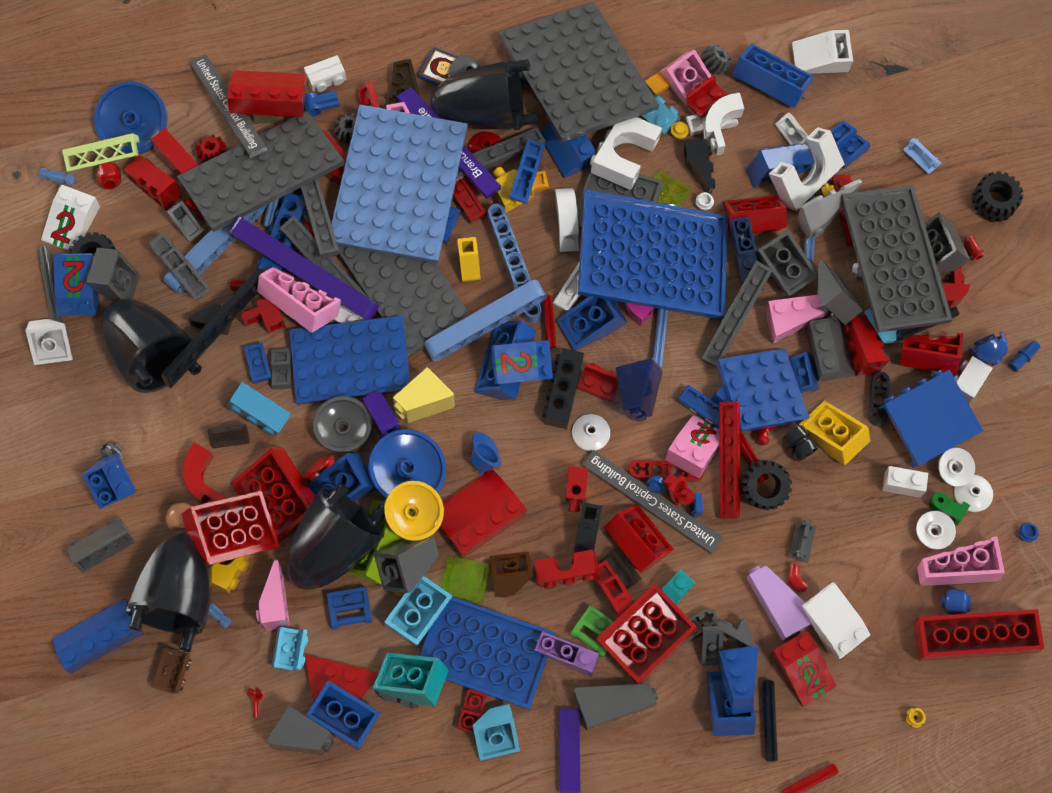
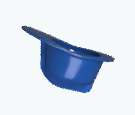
M475 433L472 437L474 449L470 460L478 473L483 474L484 472L491 471L494 467H500L501 460L494 441L484 433Z

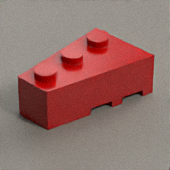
M139 155L124 169L127 178L165 211L182 197L179 191L180 186L176 183L175 179L156 167L148 158L145 159Z
M957 333V336L946 337V334H940L939 337L929 338L928 335H916L904 338L899 365L937 372L942 370L943 373L950 370L952 374L957 375L961 360L963 333Z

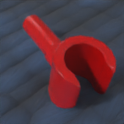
M257 687L256 692L249 688L247 695L253 699V718H258V704L264 694Z

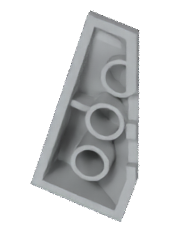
M860 179L844 185L840 188L839 192L832 190L825 198L820 195L801 206L796 223L808 239L823 234L827 226L843 209L842 194L857 193L862 183Z

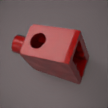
M568 467L565 500L569 501L568 512L579 513L581 502H585L588 468ZM575 488L579 490L577 495L572 493Z

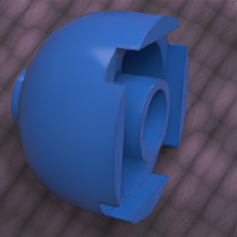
M999 332L1000 336L995 337L994 334H991L976 341L974 348L969 346L968 350L971 356L985 364H991V366L1000 364L1002 362L1001 358L1008 351V342L1004 332Z

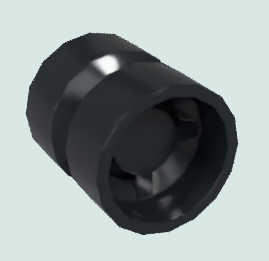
M803 425L793 429L783 437L787 447L793 449L792 454L798 462L804 460L819 448L813 439L808 438L809 433Z

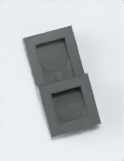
M291 348L271 349L272 389L292 388Z

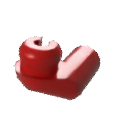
M776 426L757 429L756 440L759 441L760 445L764 446L769 443L768 432Z
M790 564L788 583L796 591L805 592L808 584L799 576L800 565Z

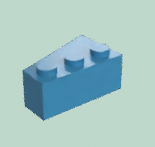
M243 382L237 387L225 405V408L245 418L251 424L263 428L262 430L271 436H276L281 431L291 413Z

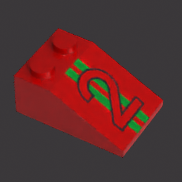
M808 630L776 648L770 654L802 707L837 686L818 646Z

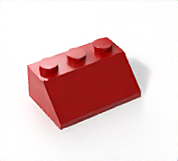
M778 195L724 201L725 214L728 216L727 225L730 232L731 219L748 216L752 232L756 234L766 230L780 231L787 228L786 206Z
M638 504L617 513L604 526L608 535L614 539L620 550L626 554L640 573L650 569L674 550Z

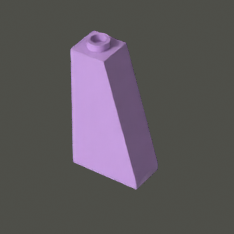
M757 566L749 571L750 574L747 577V581L782 641L812 626L802 607L805 602L769 567L764 566L760 568V566Z

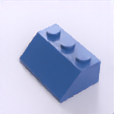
M550 123L541 131L546 141L545 147L563 178H567L592 166L590 165L591 158L594 154L597 155V152L586 134L561 143Z
M327 681L306 714V717L330 731L339 740L360 751L381 712Z

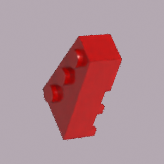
M856 316L846 325H843V332L847 335L848 339L847 348L852 356V368L855 370L856 376L872 375L880 372L890 359L889 356H884L882 351L884 344L883 342H878L876 337L878 333L867 316Z

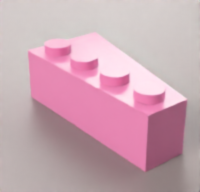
M274 267L259 275L257 292L311 333L338 317L341 300L336 297L332 299L326 296L327 293L319 290L317 292L309 288V284L297 282L293 276Z
M997 536L983 542H976L970 546L959 547L950 552H943L924 558L917 567L920 586L997 582L1005 573Z

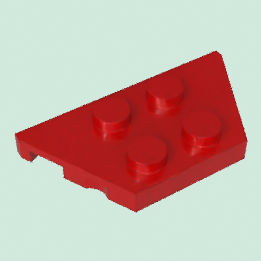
M305 655L313 700L317 699L327 681L360 700L373 686L379 674L378 672Z

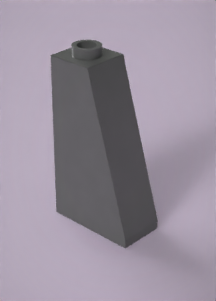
M650 684L577 687L573 689V694L586 730L654 707L657 704L656 700H658L655 688L651 689Z

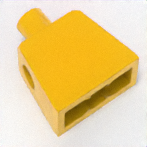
M499 167L493 172L496 181L501 185V190L495 193L507 213L522 204L509 198L517 171L513 169L506 173L502 167ZM532 187L529 199L534 197V187Z

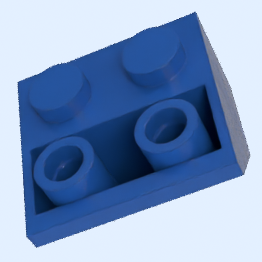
M118 452L99 460L82 474L99 509L136 493L135 485Z

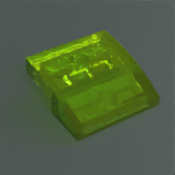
M659 170L654 176L655 179L663 181L657 203L674 204L680 207L691 191V188L678 178L672 179L662 170Z
M449 557L442 589L453 597L466 602L483 603L491 565L468 559Z

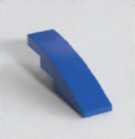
M527 139L509 196L510 199L527 204L545 144Z

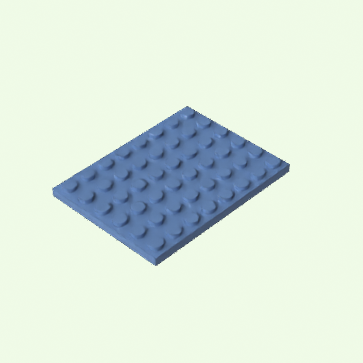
M359 104L331 224L337 245L439 263L468 124Z

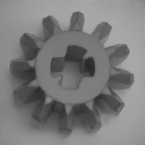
M712 43L700 54L702 62L713 75L722 74L731 65V59L727 55L728 52H725L724 48H721L718 44Z
M344 113L343 118L338 116V121L334 122V134L339 141L343 140L345 144L352 139L356 121L353 113L350 116Z

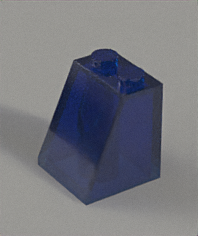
M653 358L616 367L623 411L634 421L646 420L647 417L653 414L663 373L662 368Z

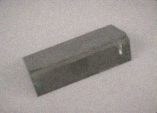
M246 424L207 429L212 448L250 443L249 430Z
M619 548L613 549L599 561L602 563L607 560L627 590L642 579Z

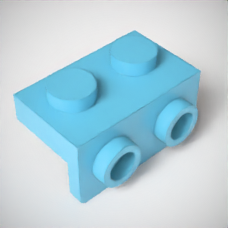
M657 94L654 97L659 103L658 110L643 114L642 116L650 123L661 127V132L666 134L676 120L679 121L681 117L677 115L679 113L677 109L673 106L668 107L665 105L666 101Z
M278 627L271 668L292 672L301 670L305 663L304 648L308 644L307 630Z

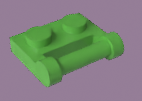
M590 605L570 633V636L574 639L578 638L598 652L599 656L603 658L607 653L606 649L580 630L584 626L599 636L614 621Z

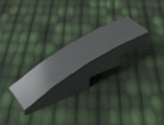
M164 232L148 243L195 301L211 290L188 259L186 260Z

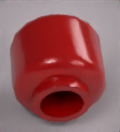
M106 162L97 167V183L100 187L112 190L120 185L121 172L118 165Z

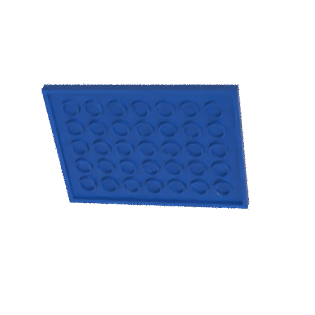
M586 190L583 205L578 295L723 319L725 317L728 216Z

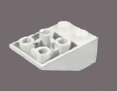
M831 30L792 42L795 66L809 74L849 72L853 63L849 30Z

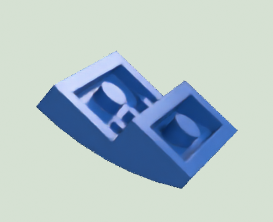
M844 120L831 130L843 159L844 165L842 167L844 169L870 148V143L859 136L857 129Z

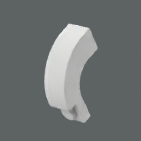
M740 93L722 97L708 111L703 136L704 139L710 140L711 149L715 150L716 156L722 155L725 149L720 126L727 120L740 118L743 115L744 105Z
M555 189L560 252L579 251L578 215L574 189Z

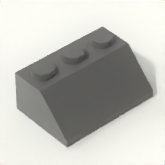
M939 212L924 223L939 273L955 271L970 260L958 232L949 218Z
M829 318L810 321L806 328L817 381L855 376L851 355L847 348V338L843 332V323Z
M121 518L109 521L104 528L90 532L88 537L83 540L74 541L67 548L72 563L82 573L136 543Z

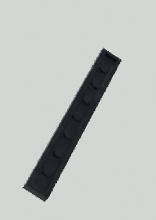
M259 268L255 270L161 373L167 387L172 388L256 296L258 293L259 275L263 273V270Z

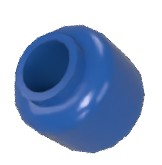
M949 589L946 595H942L941 607H945L947 614L956 615L970 612L971 596H968L965 590Z

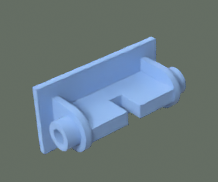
M912 138L909 141V145L903 149L928 174L941 164L938 158L931 154L918 139Z

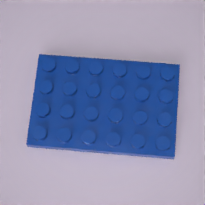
M403 315L324 325L313 333L306 328L290 330L297 405L326 402L329 399L340 396L352 398L365 397L369 392L374 391L375 393L379 390L382 394L397 393L410 383Z
M452 597L429 629L419 656L439 658L449 670L445 681L487 694V696L530 710L548 658L535 651L536 645L542 632L553 636L556 633Z

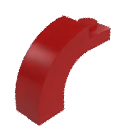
M194 442L183 464V476L186 486L200 504H205L206 501L210 503L226 499L205 485L204 472L214 457L210 451Z

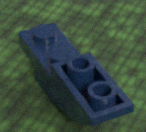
M749 216L730 220L735 262L742 285L757 261V250Z

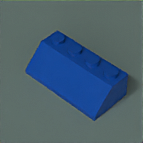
M753 43L739 57L732 73L738 80L752 85L753 88L761 90L770 97L776 98L793 108L801 101L814 78L813 75Z
M521 320L506 322L493 329L474 390L475 393L500 400L516 399L521 382L495 384L491 346L533 342L536 333L535 329Z
M126 599L52 638L56 654L64 670L72 674L144 634L142 629L141 631H134L128 628L131 617L126 613L128 607Z

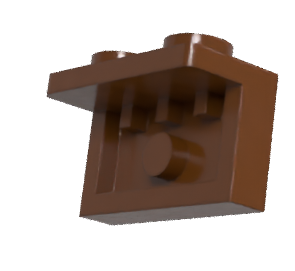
M164 647L151 688L171 694H178L179 691H182L186 681L183 679L185 672L191 666V654Z

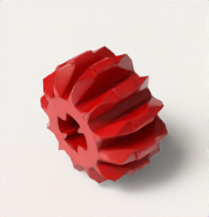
M213 134L210 138L205 135V140L199 139V145H196L195 148L197 158L202 163L227 151L226 143L222 141V138L220 136L215 138Z

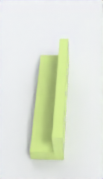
M132 133L62 150L67 172L139 156L136 143H140L138 135ZM131 145L132 153L125 154L121 151L123 146ZM115 149L116 152L113 157L108 158L103 155L106 150ZM97 153L98 157L94 162L86 159L89 154ZM81 158L77 166L71 167L70 159Z

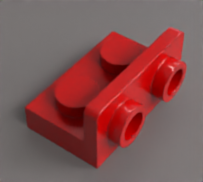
M712 76L709 79H705L696 89L689 91L686 96L687 107L702 119L708 114V111L716 101L728 94L716 84V77Z
M586 363L577 389L612 403L622 377L615 371L601 369L595 363Z

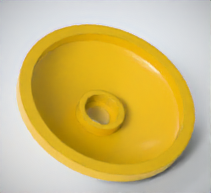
M407 481L399 484L389 493L384 505V515L389 528L397 536L405 540L418 541L428 538L438 530L443 520L444 507L439 494L430 485L420 481ZM409 509L414 511V516L408 514Z

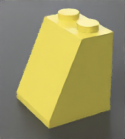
M428 367L393 397V407L396 410L394 413L400 420L404 419L407 423L450 410L455 406L454 393Z

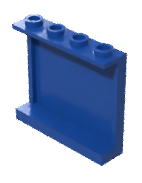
M940 370L932 374L933 379L927 381L925 378L915 383L916 388L911 390L908 387L900 391L901 396L897 398L891 396L883 400L884 405L879 407L880 410L883 408L886 410L912 457V460L909 461L912 468L929 461L984 431L950 370L944 373Z

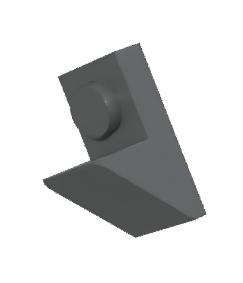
M182 200L166 211L172 224L177 226L187 241H191L204 231Z
M745 617L740 622L737 630L727 621L722 622L719 620L716 626L723 627V637L742 648L753 645Z
M702 627V634H700L701 664H718L719 651L723 649V627Z

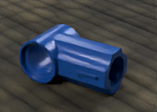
M336 91L319 95L315 93L305 94L304 111H308L312 117L319 115L321 111L340 107Z

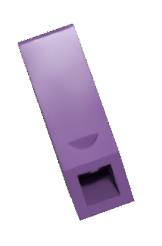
M545 632L541 633L535 648L536 652L592 677L599 659V653Z

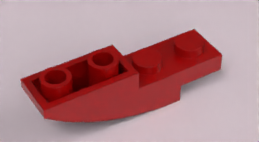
M607 560L598 564L600 577H595L594 579L618 618L634 601L617 573H614Z

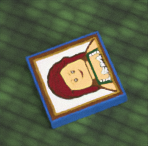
M434 47L419 74V78L439 86L450 77V66L459 56Z

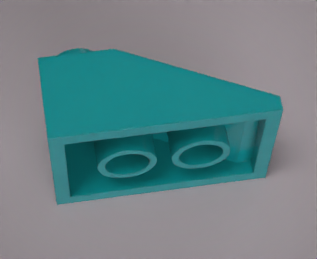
M387 653L373 689L414 704L435 707L449 670L439 658Z

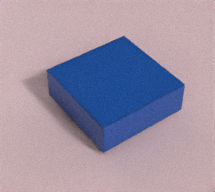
M695 493L693 502L689 504L690 515L694 518H698L703 513L702 493Z

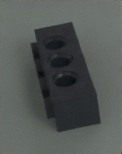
M562 348L561 353L556 355L554 365H558L557 371L552 372L553 379L550 382L553 383V388L548 389L546 400L550 401L548 407L544 406L542 415L545 418V425L563 429L568 428L584 357L583 352ZM569 368L571 372L564 373L562 369ZM564 385L568 389L565 391H561L558 389V387ZM561 403L564 407L557 409L554 407V404Z

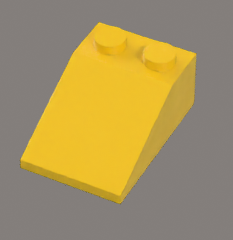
M825 400L809 414L808 419L799 423V426L803 425L808 431L809 436L830 457L843 465L852 460L871 441L868 426Z

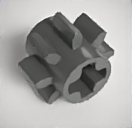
M115 441L112 444L107 442L99 451L102 455L99 459H104L117 452L122 459L124 454L121 451L124 448Z

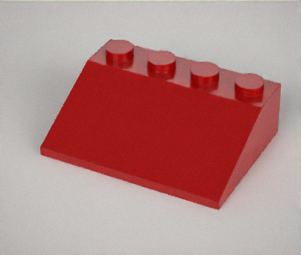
M234 70L228 88V111L232 114L303 117L307 74Z
M270 448L231 482L238 496L262 491L278 542L296 532L306 510L315 498V495L305 480L302 479L303 477L284 448Z
M492 469L442 502L444 515L439 528L461 559H464L526 516L527 509L511 488Z
M262 491L192 506L181 514L187 534L192 539L207 566L280 547Z
M654 583L602 632L596 640L637 684H642L697 631V626Z

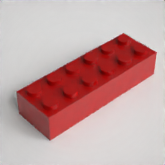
M1038 609L918 617L913 621L919 661L1037 654L1045 649Z

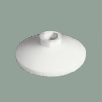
M587 414L578 418L574 423L572 437L575 444L581 449L597 451L608 443L610 428L602 417L595 414ZM593 428L595 432L590 433L588 432V429Z
M951 448L941 455L938 469L942 479L947 484L957 487L966 485L972 480L975 473V463L972 456L966 450ZM952 465H955V471H953Z
M974 475L972 480L966 485L954 487V497L960 505L963 501L970 504L967 511L981 512L991 504L993 490L986 479ZM972 489H977L978 494H974Z
M930 511L920 517L917 522L916 532L919 540L925 546L938 550L948 547L953 542L956 528L952 519L945 513ZM931 529H935L937 535H933Z

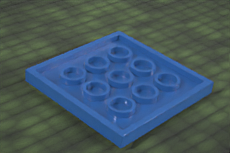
M786 349L717 360L716 364L728 401L740 402V432L802 422L809 418Z

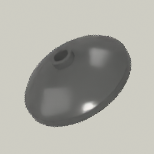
M346 396L335 397L323 403L317 410L313 420V430L319 443L326 449L337 453H346L358 449L366 442L372 428L371 416L365 405L357 399ZM342 426L347 427L345 431L340 430Z

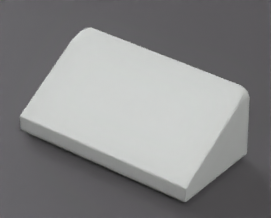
M788 112L775 123L790 145H808L806 141L807 133L791 113Z

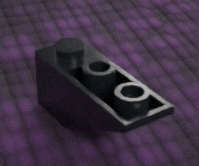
M707 139L685 140V165L704 192L711 195L712 189H715V178L711 176V173H713V162H710L709 156L712 154L711 146H708Z
M582 503L574 553L587 550L594 551L602 509L601 505Z

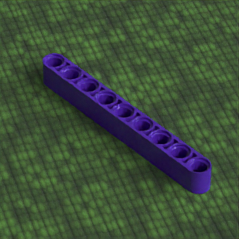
M238 216L228 231L312 286L326 292L331 298L334 299L336 297L340 299L342 305L364 319L371 320L379 308V304L244 218Z

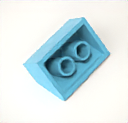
M423 576L410 593L403 595L385 620V627L402 639L418 646L453 596Z

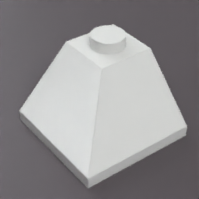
M50 319L29 321L26 334L34 365L73 360L64 323Z

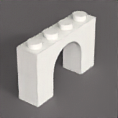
M637 117L612 125V130L609 129L606 133L605 142L600 143L597 155L594 154L590 161L592 174L630 190L638 178L640 165L620 157L614 151V148L623 143H631L653 152L660 140L662 131L661 127Z
M817 127L806 138L814 164L804 180L800 181L794 166L783 162L778 164L769 173L779 198L786 208L797 211L844 165L830 130Z

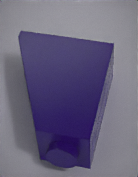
M380 390L375 393L372 391L366 394L365 398L362 399L363 404L368 409L371 420L380 437L383 438L393 431L400 430L399 422Z

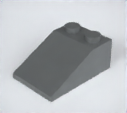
M789 230L762 246L756 252L758 262L773 270L770 277L788 297L818 278V273Z
M97 248L92 258L90 272L87 274V283L94 291L113 301L120 299L132 300L140 274L119 250Z
M821 259L818 265V296L822 301L820 305L826 312L830 310L831 316L836 321L840 320L846 325L863 310L843 279Z

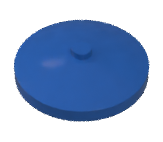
M123 82L112 86L101 96L95 108L94 125L101 141L132 133L136 134L140 142L136 143L139 155L153 149L154 146L151 138L164 128H167L168 117L163 100L153 89L139 82ZM123 146L121 151L125 154L132 153V146Z
M402 429L393 431L378 441L369 457L368 473L374 489L385 500L396 486L407 481L426 483L438 493L445 481L446 461L442 450L432 438L419 431Z

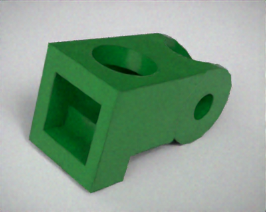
M944 492L935 493L929 501V507L932 511L945 513L952 519L955 525L962 521L970 507V504L964 501L961 505L954 502Z

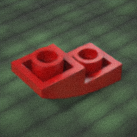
M468 688L457 725L458 730L474 734L473 725L482 717L487 694Z

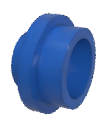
M654 475L647 481V486L653 493H662L666 489L664 479L660 476Z
M1024 523L1019 527L1018 534L1023 541L1033 542L1037 539L1039 531L1034 524Z

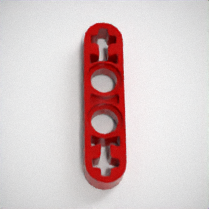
M637 460L631 462L628 473L637 480H648L654 476L651 468L657 466L662 470V473L658 476L665 480L671 474V468L677 466L670 462ZM635 466H639V470H645L646 466H648V475H645L646 471H640L639 474H635L633 469ZM679 468L681 470V474L675 477L679 478L681 475L684 476L685 471L681 468ZM704 472L700 478L694 477L690 473H687L685 478L687 482H698L702 479Z

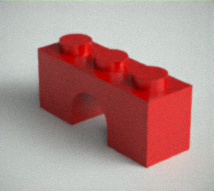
M593 550L573 553V565L566 571L560 570L559 562L554 557L534 561L538 585L544 587V589H554L559 584L569 586L574 585L575 581L583 580V582L594 581L595 577H600L597 553Z

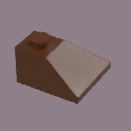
M529 552L490 556L495 597L515 595L533 576Z

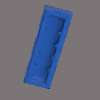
M687 385L677 399V402L719 429V404L690 385Z

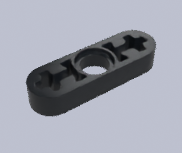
M881 371L875 373L871 379L868 418L869 422L874 426H882L888 418L885 409L879 411V416L882 417L879 421L875 417L878 408L884 405V402L877 403L874 396L879 394L884 397V400L889 398L890 377L887 373ZM879 377L882 378V381H884L881 385V389H878L879 381H876Z

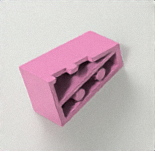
M818 295L768 302L765 311L772 344L786 336L793 335V333L801 329L807 328L810 321L825 318L827 312L820 305L822 301Z

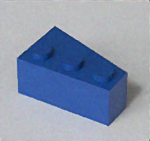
M793 144L787 147L778 146L774 149L764 148L760 150L758 155L745 169L752 187H759L760 182L767 180L769 183H772L769 173L781 162L794 166L797 174L806 172L814 164L807 144Z
M759 645L719 651L718 668L733 715L753 712Z

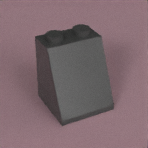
M434 537L418 541L402 538L373 553L383 590L410 593L439 557Z
M288 706L265 741L273 749L315 755L328 753L335 743L330 731Z

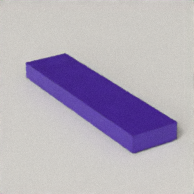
M559 709L560 793L581 792L579 709Z

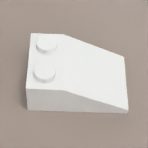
M833 582L802 605L827 652L839 659L870 636L861 617Z

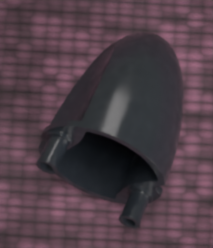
M507 58L505 62L473 68L449 77L434 90L430 100L432 110L441 119L467 123L468 128L472 129L513 128L514 130H520L524 125L539 124L538 113L524 114L523 91L519 72L530 71L529 59L515 61L513 58Z
M131 299L116 300L107 307L104 313L103 331L109 352L117 368L132 389L141 393H151L167 387L161 373L192 339L166 315L140 301ZM196 361L189 368V371L192 375H197L201 372L202 366Z
M339 482L335 489L322 487L306 510L291 542L287 560V572L291 583L303 590L317 589L334 582L360 563L384 537L385 533L380 522L385 517V503L380 502L374 512L369 515L361 505L346 495L349 489L344 484Z
M186 529L178 530L168 536L154 551L135 585L126 613L131 617L128 625L129 629L141 631L142 624L162 631L183 634L178 649L184 652H191L195 635L203 632L208 618L212 592V565H206L192 539L187 534Z

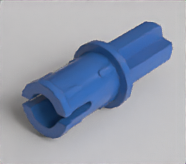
M1032 340L1023 350H1019L1018 355L1008 363V367L1012 371L1018 372L1026 362L1031 361V357L1040 349L1039 342Z

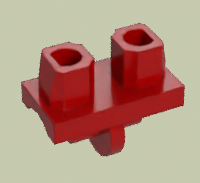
M670 474L664 480V485L668 487L666 492L671 497L674 505L678 507L679 504L689 505L693 502L694 493L688 489L687 480L684 476L681 475L677 478Z

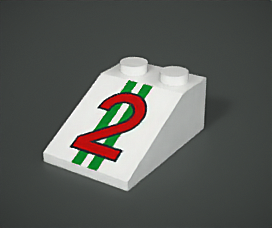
M61 185L52 202L41 241L69 251V247L74 246L72 242L79 240L78 236L80 235L84 237L100 208L96 198Z

